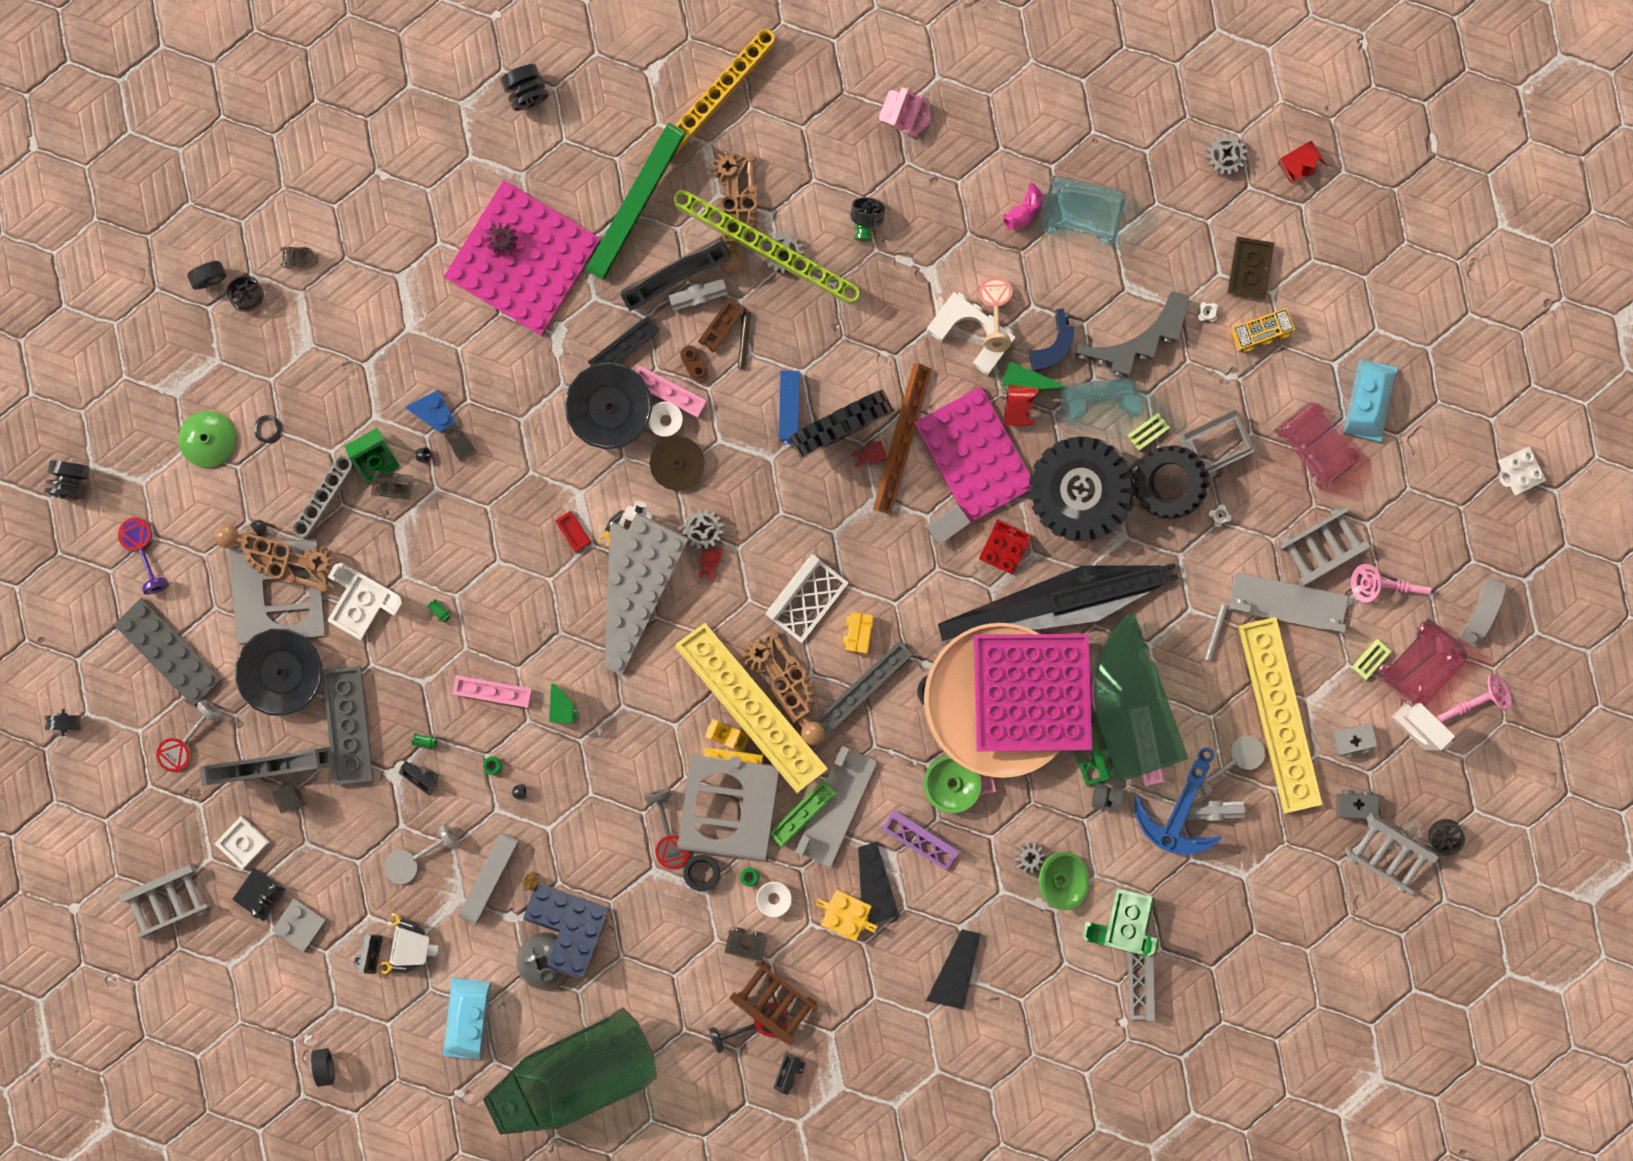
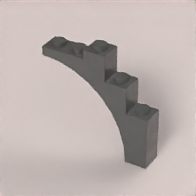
M1171 291L1164 309L1157 320L1139 336L1123 344L1110 347L1078 345L1075 355L1082 361L1089 362L1090 359L1097 361L1096 364L1101 366H1108L1110 364L1109 372L1114 373V377L1122 379L1125 376L1128 377L1135 356H1138L1137 359L1142 361H1149V359L1152 360L1154 358L1159 338L1166 344H1173V342L1176 343L1179 340L1190 296Z
M330 747L200 766L199 769L202 786L308 771L333 765Z

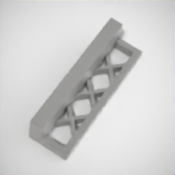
M1128 951L1129 1019L1155 1021L1153 956L1141 955L1137 959L1132 952ZM1138 963L1144 968V973L1139 978L1133 974V968ZM1138 983L1144 987V993L1139 998L1133 993V988ZM1139 1002L1145 1007V1015H1134V1007Z

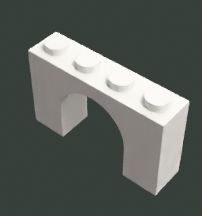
M953 292L927 327L926 332L942 342L956 323L962 320H973L984 328L986 335L995 333L994 317L983 314V309L978 305L974 304L972 306L967 302L968 299L963 294ZM999 325V331L1007 334L1012 343L1015 339L1014 332L1006 326L1003 328ZM984 347L972 365L988 376L1006 350L993 352Z
M1416 703L1413 707L1409 704H1404L1391 717L1423 750H1446L1453 743L1452 739L1455 736L1421 703Z

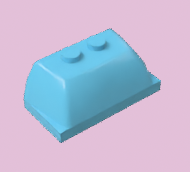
M1363 359L1359 360L1342 434L1381 442L1397 367Z
M452 978L443 1056L482 1060L491 982Z

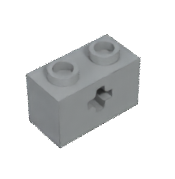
M1372 723L1331 732L1336 755H1342V758L1353 756V752L1361 750V753L1373 751L1372 747L1377 746ZM1353 737L1358 738V742H1356L1355 744H1351L1350 742L1351 740H1353Z

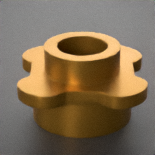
M533 871L524 878L523 885L525 891H534L538 884L539 877Z

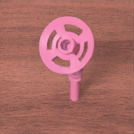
M1370 564L1359 565L1351 577L1352 592L1362 602L1374 601L1379 596L1382 587L1396 589V591L1400 590V592L1404 590L1405 593L1409 591L1430 595L1431 592L1430 587L1409 584V582L1405 583V581L1400 582V580L1397 582L1381 580L1379 571ZM1362 574L1361 585L1358 586V577ZM1361 592L1370 595V597H1365Z
M1493 673L1488 677V693L1468 702L1463 701V703L1455 705V708L1438 715L1437 719L1440 722H1444L1458 714L1463 715V713L1471 711V708L1489 700L1494 701L1500 709L1508 710L1512 705L1509 688L1501 676Z

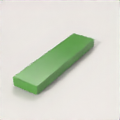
M822 780L769 834L781 847H784L837 795V792L825 780Z

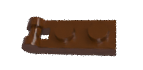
M728 299L700 337L698 343L702 346L706 345L714 353L742 315L744 309L731 299ZM711 334L717 337L714 342L709 339Z

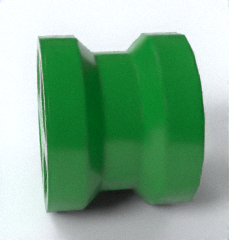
M855 224L856 234L854 235V240L872 241L871 231L873 227L868 228Z

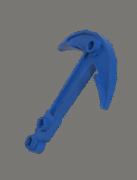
M1204 747L1199 751L1198 759L1194 761L1187 777L1185 788L1165 827L1152 820L1154 816L1144 806L1140 797L1135 796V814L1144 834L1163 850L1185 855L1199 853L1211 848L1222 839L1220 835L1215 837H1194L1193 839L1180 835L1197 790L1202 785L1210 768L1209 763L1214 759L1215 754L1211 748ZM1204 752H1209L1210 757L1206 758ZM1196 769H1201L1202 775H1198ZM1170 837L1172 842H1167L1165 838Z

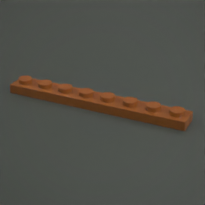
M913 363L873 510L887 515H891L916 427L914 422L918 420L931 373V368L920 363Z

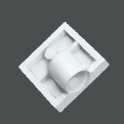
M1530 446L1498 461L1502 468V471L1499 473V480L1502 485L1510 486L1514 495L1546 481Z

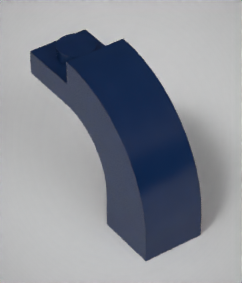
M1064 308L1056 309L1055 311L1057 339L1055 343L1046 349L1030 351L1031 371L1047 370L1057 365L1068 353L1074 338V326L1066 327V325H1069L1068 313H1064Z

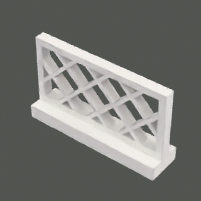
M811 554L765 615L802 643L849 582L815 555ZM819 565L825 569V578H815V570ZM837 578L842 582L838 590H830L829 579ZM826 580L828 591L817 592L816 581ZM813 581L814 593L804 594L803 585L806 582ZM828 593V603L826 605H819L818 594ZM815 595L816 606L805 607L804 596ZM794 597H801L803 608L792 609V599ZM816 608L817 617L814 620L807 621L806 610ZM803 610L804 621L793 622L792 611ZM783 612H790L791 623L783 624L778 620V617ZM805 623V632L799 637L795 633L794 625Z

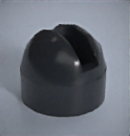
M419 448L415 451V459L418 462L428 463L430 461L431 451L429 448Z
M256 520L250 524L258 536L266 531L267 526L263 520Z
M525 784L514 786L512 789L514 798L518 800L526 799Z

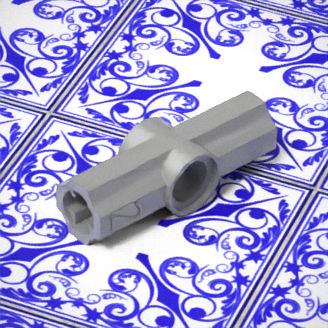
M719 279L707 284H696L685 291L668 296L673 312L691 306L699 307L705 305L711 300L727 296L728 293L724 280Z
M1206 801L1192 803L1186 819L1224 820L1227 818H1244V802Z

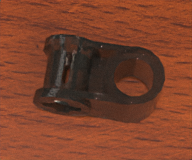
M308 247L280 248V251H282L280 267L282 268L313 267L318 263V255ZM307 253H311V259L305 262L304 256Z
M451 425L446 428L445 438L461 463L477 453L469 439L466 438L458 426ZM452 430L455 432L458 431V433L456 434V439H454L453 437L449 438V436H451L450 432Z

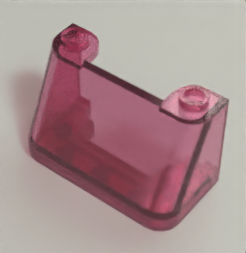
M1311 401L1274 431L1279 438L1281 436L1284 439L1287 438L1286 444H1290L1311 471V476L1317 477L1315 484L1321 491L1359 462V454L1354 448L1348 446L1323 414V407L1318 402L1314 403Z
M1429 618L1419 624L1417 627L1418 638L1393 665L1391 663L1383 664L1377 673L1378 678L1411 707L1416 703H1421L1425 706L1459 670L1468 656L1463 644Z

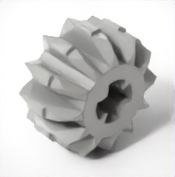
M1026 841L1025 849L1021 844L1018 845L1022 850L1021 853L1014 851V854L1019 855V858H1014L1013 861L1021 862L1016 866L1017 869L1024 865L1023 873H1026L1029 868L1030 873L1034 874L1033 867L1040 871L1041 868L1038 866V863L1044 864L1045 861L1040 860V858L1046 857V854H1039L1043 850L1042 846L1035 850L1036 842H1033L1030 848V843ZM1029 852L1035 856L1031 863H1028V860L1025 861V857L1028 856Z

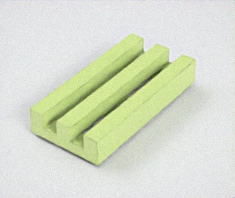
M1157 413L1127 435V437L1139 451L1170 427L1166 425L1164 419ZM1157 419L1159 421L1146 432H1144L1142 435L1134 439L1133 436L1144 429L1154 420ZM1160 425H1162L1163 429L1154 434L1144 443H1142L1141 445L1137 443L1145 436H1147L1149 433L1158 428Z
M1376 639L1351 668L1361 675L1364 680H1367L1392 651ZM1377 645H1379L1380 647L1377 649V651L1359 669L1358 666L1366 659V657L1374 650V648ZM1384 650L1385 653L1382 655V657L1365 674V669L1373 662V660L1381 653V651Z

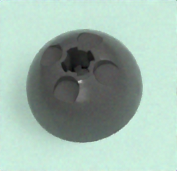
M549 932L537 933L527 938L519 948L516 958L517 970L520 977L529 986L539 990H550L562 985L569 978L570 975L544 968L547 967L558 935Z

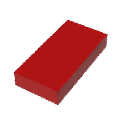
M571 510L555 520L575 553L592 543Z

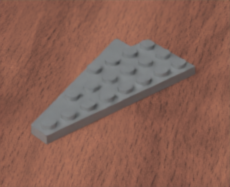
M636 513L629 529L614 522L610 525L604 667L621 676L689 540L639 513Z

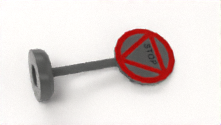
M671 789L653 791L644 797L648 803H658L666 834L657 843L655 849L656 858L663 867L677 869L688 861L690 851L677 849L679 836L670 834L662 801L671 797Z

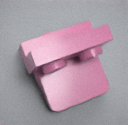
M903 87L900 92L890 90L879 119L903 133L917 137L931 123L930 101Z

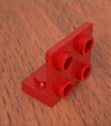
M997 519L979 560L1013 575L1032 535Z

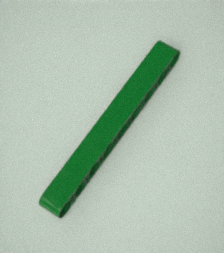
M670 122L666 125L586 268L587 272L601 280L605 279L683 141L686 131Z

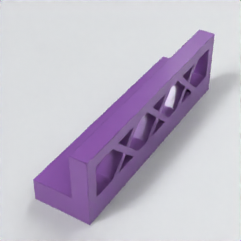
M893 810L882 827L883 831L946 871L959 854L958 850ZM892 819L900 823L902 831L892 832L887 828ZM904 832H915L918 841L911 843L906 841ZM921 842H931L934 851L929 853L922 851ZM917 843H918V844H919V848H917V847L914 846L913 844H917ZM945 851L951 855L946 865L938 861L937 853Z

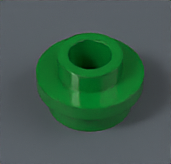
M490 756L485 759L483 769L488 775H497L502 770V762L498 757ZM491 762L496 763L494 770L489 766Z
M752 867L745 868L740 875L741 882L747 887L755 886L760 878L758 871ZM749 873L754 876L751 881L746 878V875Z

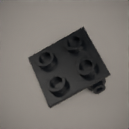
M254 868L232 900L251 912L254 918H259L264 922L286 889Z

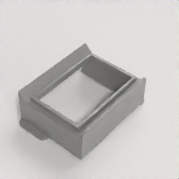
M1232 410L1179 436L1182 447H1186L1191 452L1198 454L1192 442L1193 439L1234 420L1246 448L1205 467L1208 473L1255 452V447L1241 423L1237 410Z

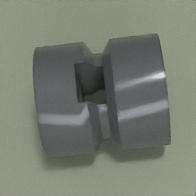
M1096 783L1092 807L1099 809L1107 807L1109 811L1119 812L1123 799V788L1114 786L1108 788L1107 785Z

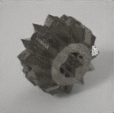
M499 223V228L492 225L493 232L487 230L486 233L491 237L485 238V241L489 243L487 247L488 249H493L494 254H497L500 250V254L504 256L505 250L509 254L512 253L510 246L513 248L517 247L513 242L518 240L517 236H513L516 230H510L511 226L509 224L503 228V224ZM501 235H503L506 238L503 239V243H500L499 240H497L501 238Z

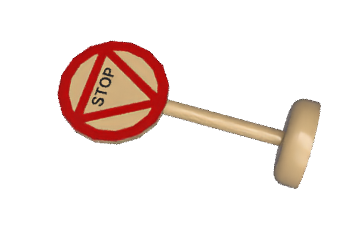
M991 278L981 284L978 292L983 304L994 307L995 333L985 337L984 346L990 351L1000 352L1007 350L1011 346V339L1007 334L999 331V307L1004 306L1010 301L1013 290L1008 281L1002 278Z

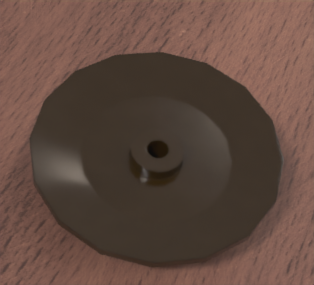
M676 435L666 437L657 443L651 452L649 465L651 474L658 484L666 489L679 491L688 489L698 482L703 474L705 462L703 452L697 443L688 437Z

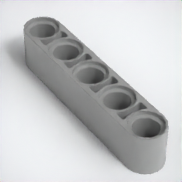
M340 456L335 460L295 521L293 533L296 536L308 538L313 534L355 469L349 457ZM348 460L349 467L346 470H342L341 463ZM337 476L339 479L338 484L331 486V478ZM326 492L328 499L325 502H321L320 495ZM316 508L318 511L317 516L310 518V510ZM305 524L307 531L304 534H300L299 527Z
M501 832L458 917L474 925L478 923L519 840Z

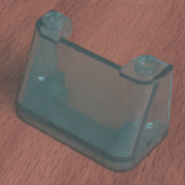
M1051 176L1040 228L1048 233H1055L1059 228L1096 235L1102 244L1116 243L1126 200L1125 191L1099 184Z
M1128 378L1068 384L1060 392L1063 424L1073 423L1074 418L1082 416L1085 412V402L1118 399L1119 409L1127 410L1129 417L1140 416L1144 411L1143 398L1136 383Z

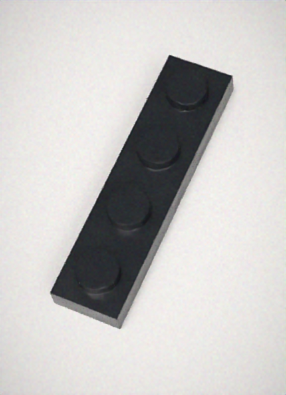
M648 315L590 359L588 363L591 366L608 362L618 364L658 334L660 330Z

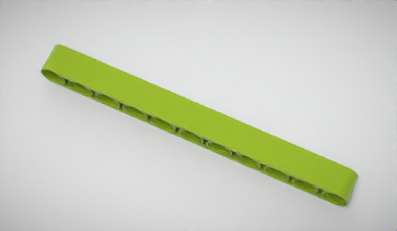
M681 190L675 194V206L683 213L846 304H854L858 300L859 289L854 284L688 191ZM686 197L688 202L685 205H681L678 203V199ZM697 206L705 208V212L702 214H697L694 210ZM718 215L722 218V221L715 224L711 221V218ZM736 225L739 230L736 233H731L728 227ZM752 234L755 236V240L747 242L745 236ZM768 243L772 246V249L769 252H765L761 246ZM780 253H786L788 254L789 259L786 261H781L778 258V255ZM802 262L806 268L799 271L795 268V264ZM818 271L822 274V278L815 280L812 277V273ZM830 281H836L838 282L839 287L837 289H831L828 283ZM852 290L856 296L853 299H849L846 297L845 292Z

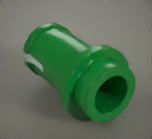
M437 599L431 601L427 606L438 617L439 622L445 623L452 616L450 611L446 610Z
M413 734L412 746L427 747L428 750L436 748L437 737H434V735Z

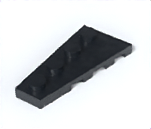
M877 841L858 847L861 901L872 906L868 915V922L874 924L899 916Z
M961 929L926 1001L964 1010L980 933Z

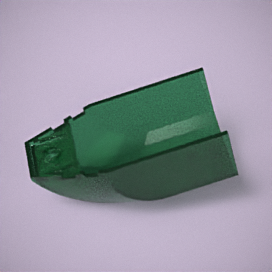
M1134 611L1126 613L1105 637L1097 653L1090 682L1092 715L1104 748L1101 750L1104 760L1109 762L1110 768H1107L1111 779H1115V782L1135 778L1188 759L1153 660L1149 661L1146 652L1149 651V648L1144 643L1142 631Z
M622 1007L553 1040L525 1056L483 1098V1101L500 1135L560 1129L643 1090L657 1078L654 1054L638 1021Z

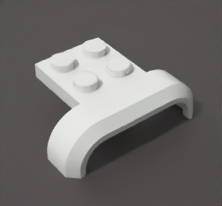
M343 563L335 564L328 576L333 581L347 587L330 615L328 622L359 640L363 639L380 608L395 616L402 605L399 595Z

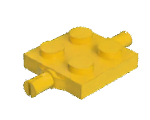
M836 890L833 899L829 903L820 898L816 902V906L825 909V917L821 926L855 942L864 928L873 933L878 928L877 925L868 922V915L872 908L871 905L839 890Z

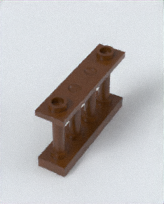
M757 961L754 964L759 968L741 992L737 994L733 992L728 999L788 1046H791L795 1041L793 1032L810 1009L814 1012L818 1011L817 1002L809 996L806 999L770 971L772 967L766 962L762 961L760 963ZM766 974L774 981L757 1004L752 1006L747 1002V996L762 976ZM782 986L789 994L773 1015H769L767 1018L762 1014L763 1007L778 987ZM796 997L805 1005L789 1026L781 1029L777 1026L778 1020Z

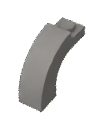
M1488 576L1479 590L1474 611L1459 634V640L1476 647L1481 638L1486 636L1502 603L1506 584Z

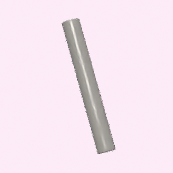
M1221 604L1204 657L1205 660L1212 661L1228 609L1227 605Z

